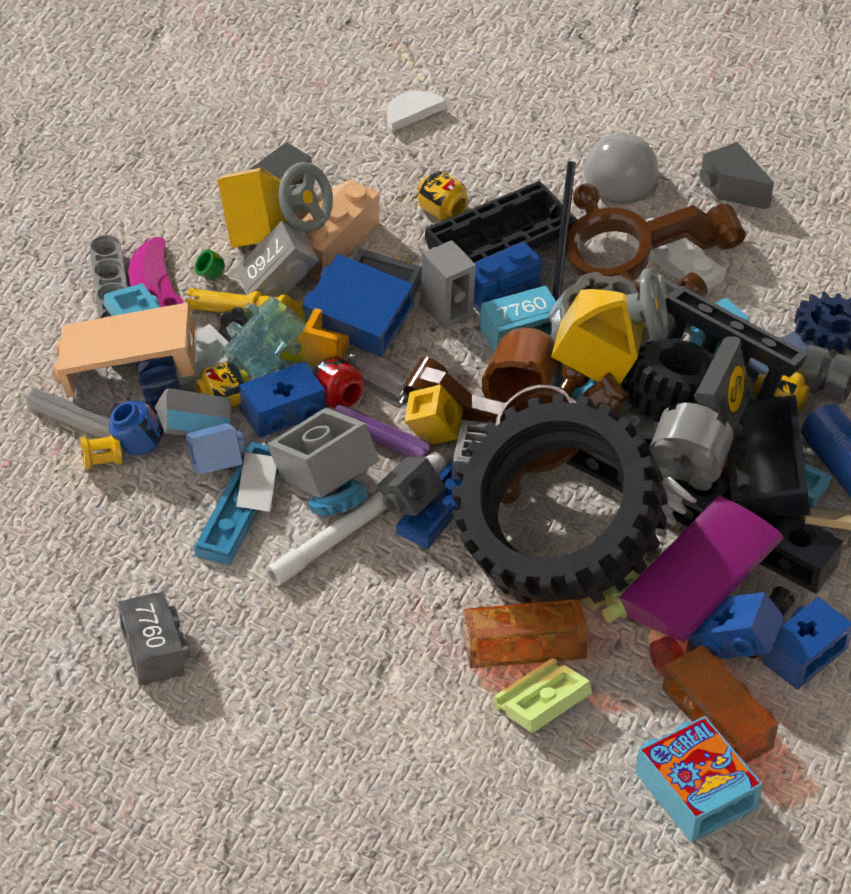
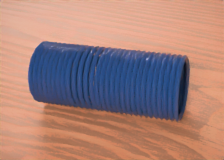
M835 404L824 405L817 408L805 419L801 428V434L851 497V421L840 406Z

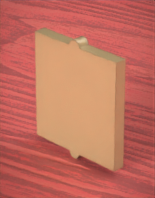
M810 507L811 515L800 516V518L804 519V524L851 530L850 511Z

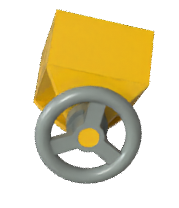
M300 162L292 165L284 173L281 180L263 168L222 175L217 179L231 248L261 243L281 221L284 223L288 221L291 226L302 232L316 231L325 225L332 212L333 193L330 182L324 172L311 163ZM305 173L303 184L291 185L295 176ZM315 179L322 191V209L315 201L316 197L313 191ZM309 211L314 220L305 222L299 219L295 213Z
M645 268L641 272L640 293L625 295L624 293L607 290H580L560 322L551 357L597 382H601L602 378L610 372L620 385L638 358L644 329L643 322H647L650 333L658 341L664 340L668 334L666 301L661 283L655 271L651 268Z

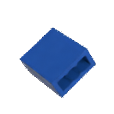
M337 254L331 265L327 264L323 268L319 283L314 291L310 290L306 294L302 309L305 311L306 323L315 308L322 310L323 329L348 335L349 344L382 357L414 306V287L410 282Z

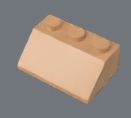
M348 180L332 188L333 207L328 221L316 231L304 232L319 259V262L307 275L319 280L323 268L327 264L331 265L337 254L347 257L379 223L378 191L353 180ZM321 193L315 201L322 209L323 196ZM303 211L298 216L299 219L305 222L314 220L309 211Z

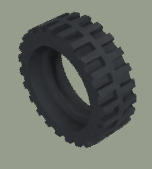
M554 394L553 403L542 404L539 397L527 400L529 408L517 412L514 406L503 411L507 419L497 426L490 421L483 427L487 435L480 444L472 440L467 447L471 458L468 464L460 462L456 474L462 481V486H454L452 489V499L459 507V510L453 511L454 522L462 532L459 536L464 546L488 578L490 577L497 588L505 594L511 591L519 602L529 605L533 598L537 600L542 609L554 610L555 602L563 601L568 610L580 608L579 600L588 597L592 599L594 604L605 600L602 593L615 585L620 592L627 587L628 584L624 578L632 570L639 575L647 567L643 560L647 550L656 553L660 545V541L655 534L656 528L665 529L667 517L662 510V505L668 504L667 492L661 483L664 480L642 435L637 433L632 422L625 416L619 419L613 407L602 403L598 410L589 397L580 395L578 396L577 403H569L565 394ZM565 448H585L605 455L619 472L623 486V498L614 520L602 535L581 550L553 558H538L524 555L507 541L498 520L499 507L506 488L523 467L546 453Z

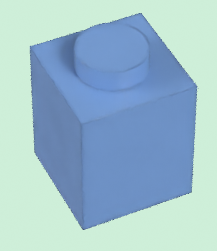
M225 423L185 433L192 469L199 475L242 465L241 453H245L244 439L240 431L236 432V429L230 424Z

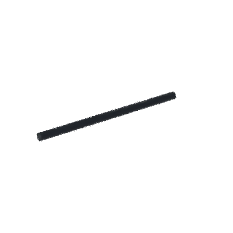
M568 161L552 293L555 301L561 296L576 166L574 161Z

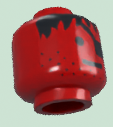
M337 356L328 357L314 368V375L325 389V404L334 409L337 405L341 404L349 407L354 405L362 396L364 386L363 375L359 369Z

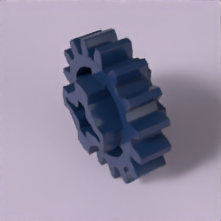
M822 292L821 298L811 294L808 301L802 300L800 307L797 308L794 323H796L795 332L803 333L801 341H812L813 345L830 351L832 349L837 350L841 355H844L846 349L851 351V298H841L840 293H837L832 298L826 292Z

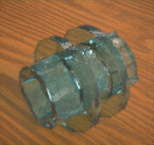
M270 296L260 307L248 302L242 310L249 321L244 327L233 321L226 327L227 332L232 338L223 349V353L240 370H245L248 376L254 380L264 376L269 370L276 372L286 368L279 356L284 351L295 356L298 355L302 347L296 339L305 328V325L288 306L275 297Z

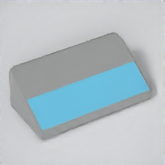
M166 389L155 406L164 433L185 436V433L225 423L231 425V405L227 397Z

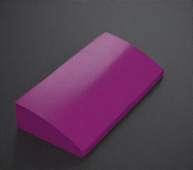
M718 496L619 598L630 619L681 642H685L784 538L777 529L756 514L726 498Z

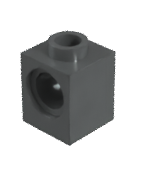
M405 457L376 485L384 496V504L390 511L397 515L417 516L446 488L428 458Z

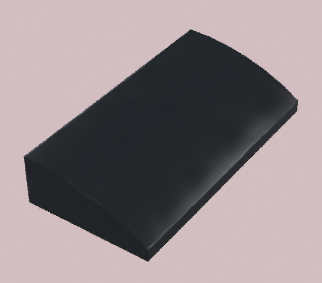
M796 395L749 401L734 431L733 441L727 455L731 501L755 514L768 516L811 515Z

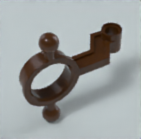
M584 183L575 188L572 199L575 206L584 210L586 214L579 218L570 228L567 237L566 253L569 262L580 277L593 272L610 277L620 275L633 282L636 290L640 293V283L634 280L647 267L652 249L686 238L702 250L714 246L728 250L740 245L746 237V232L733 207L729 204L716 205L707 213L692 205L646 222L640 215L627 209L617 207L599 209L597 205L600 199L598 189L592 184ZM618 231L628 233L634 236L640 243L636 254L626 263L616 267H596L587 263L580 255L582 246L589 239L605 232Z
M422 357L406 380L402 390L409 398V392L442 385L463 409L462 420L485 423L492 421L497 426L507 419L503 411L514 406L517 412L529 408L527 400L539 397L542 404L553 403L554 394H565L569 403H577V401L571 398L576 388L586 385L590 378L564 365L562 369L563 382L560 387L552 385L528 387L516 393L506 403L472 395L448 374V371L442 364L434 359ZM580 448L555 450L528 463L512 479L504 492L501 503L511 504L519 498L521 494L520 480L525 472L539 473L555 469L570 460Z

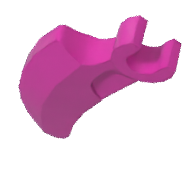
M153 237L141 245L130 260L128 270L129 287L143 283L149 293L157 297L160 307L184 303L183 299L175 294L167 275L164 263L166 241L162 237Z

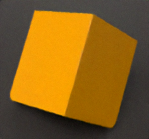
M315 308L302 331L303 361L318 365L328 357L337 356L343 358L349 347V336L323 329L322 310Z

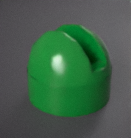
M210 249L204 250L198 256L195 263L196 274L206 279L213 280L223 275L225 271L224 259Z

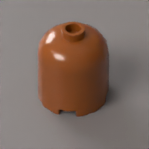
M528 327L515 329L504 335L496 347L482 377V392L485 398L506 403L516 393L528 387L536 385L556 386L561 371V362L551 357L555 341L547 333Z

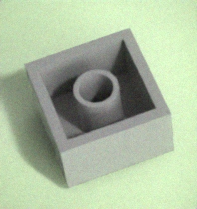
M329 408L322 409L267 444L282 482L320 499L324 496L335 494L341 485L353 478L363 476L367 473L368 468L380 461L366 423Z

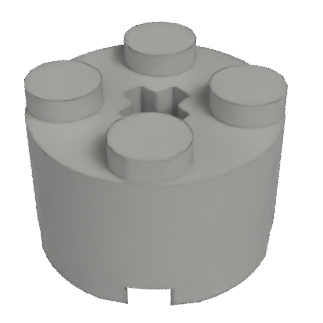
M680 403L677 404L674 410L669 411V407L665 409L649 448L662 476L666 478L670 476L673 480L686 481L698 490H709L712 483L718 480L733 441L734 433L730 424L727 422L726 426H724L717 420L718 413L698 404Z

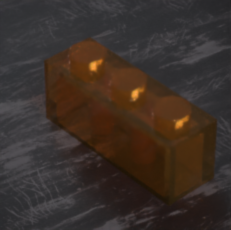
M580 599L463 609V640L470 669L542 663L549 659H556L557 661L587 659L588 627Z
M704 645L665 665L662 690L691 722L706 716L745 764L774 748L778 723L774 715L768 709H763L751 696L747 686L742 682H738L726 669L723 661L718 656H713Z

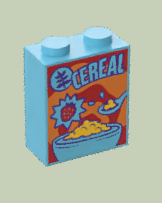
M706 716L692 723L685 722L678 726L674 732L660 739L654 738L647 741L638 750L636 775L691 843L752 812L759 806L763 784Z

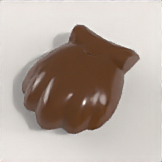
M609 372L602 378L601 382L589 387L582 396L589 397L596 409L599 410L601 404L605 403L613 407L616 414H618L622 402L630 394L619 385L614 376Z

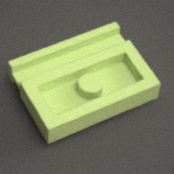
M552 657L493 696L495 709L498 711L503 709L506 711L507 717L531 733H534L592 694L590 680L566 665L559 666L557 660Z

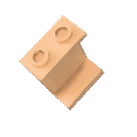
M182 303L63 325L61 340L56 342L58 363H54L53 366L57 384L63 385L67 398L74 397L77 372L172 355L180 378L193 376L195 373L197 328L189 304Z

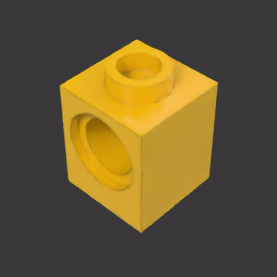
M442 385L409 392L404 422L420 439L429 442L431 445L458 439L463 409Z

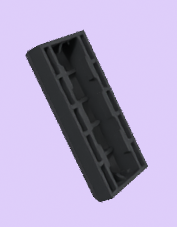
M539 180L425 228V240L429 250L452 240L473 263L521 242H525L533 250L559 238L563 204ZM571 212L568 232L578 220Z

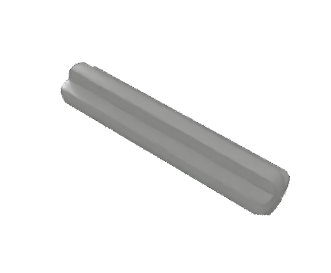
M33 388L26 397L27 407L96 437H110V418L38 388Z

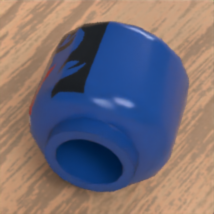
M127 401L114 409L110 416L109 433L114 439L120 441L121 448L127 454L133 456L151 453L159 446L164 430L158 416L145 402Z

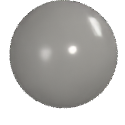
M628 133L608 135L599 140L586 157L584 164L585 182L594 185L599 191L600 198L610 202L631 203L642 200L652 193L659 177L657 156L651 146L636 135Z

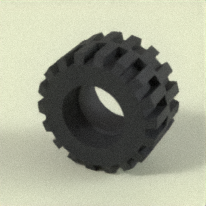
M676 338L646 342V345L640 346L638 358L631 372L627 390L630 394L628 397L630 398V403L633 407L638 408V412L650 417L655 422L660 421L663 411L668 407L669 411L676 409L677 404L680 403L698 404V401L694 399V395L716 354L709 352V349L699 346L694 342Z

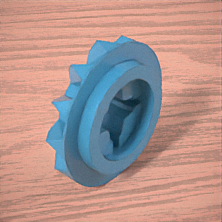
M351 479L341 485L338 491L331 496H324L321 499L313 496L309 500L311 512L319 516L336 515L340 512H347L350 508L358 507L368 497V490L364 482Z

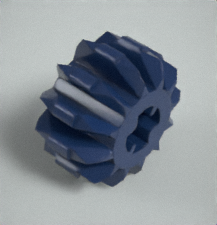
M172 356L152 358L136 363L145 403L155 414H157L155 406L166 389L181 390Z

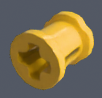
M111 434L110 437L90 440L86 437H80V450L85 470H91L92 465L114 462L116 465H122L120 441L114 439ZM109 449L106 452L93 453L96 450Z

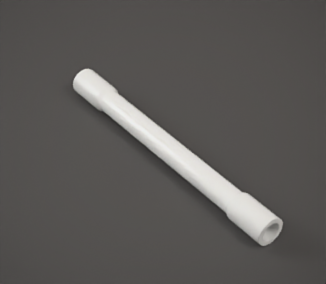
M436 451L425 457L428 458L438 475L447 466L443 456ZM379 491L297 549L289 551L266 567L265 571L269 580L275 586H281L305 569L307 564L385 511L387 507L383 502L384 496Z

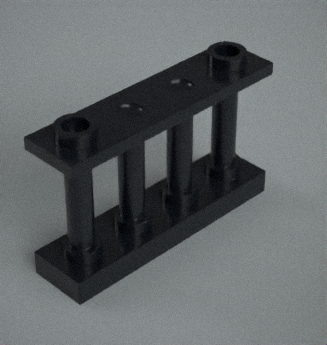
M683 286L678 287L666 297L667 312L674 318L667 339H682L687 324H690L704 332L706 336L701 346L714 353L719 341H723L726 337H738L741 340L745 369L751 358L768 367V374L756 400L773 398L782 376L785 375L790 378L804 364L808 355L807 352Z

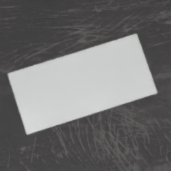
M245 452L236 507L270 512L276 474V465L272 456Z

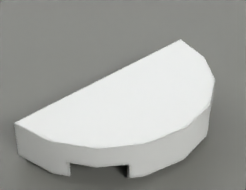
M428 91L402 93L392 99L387 107V125L391 132H394L445 110L446 100L438 94Z

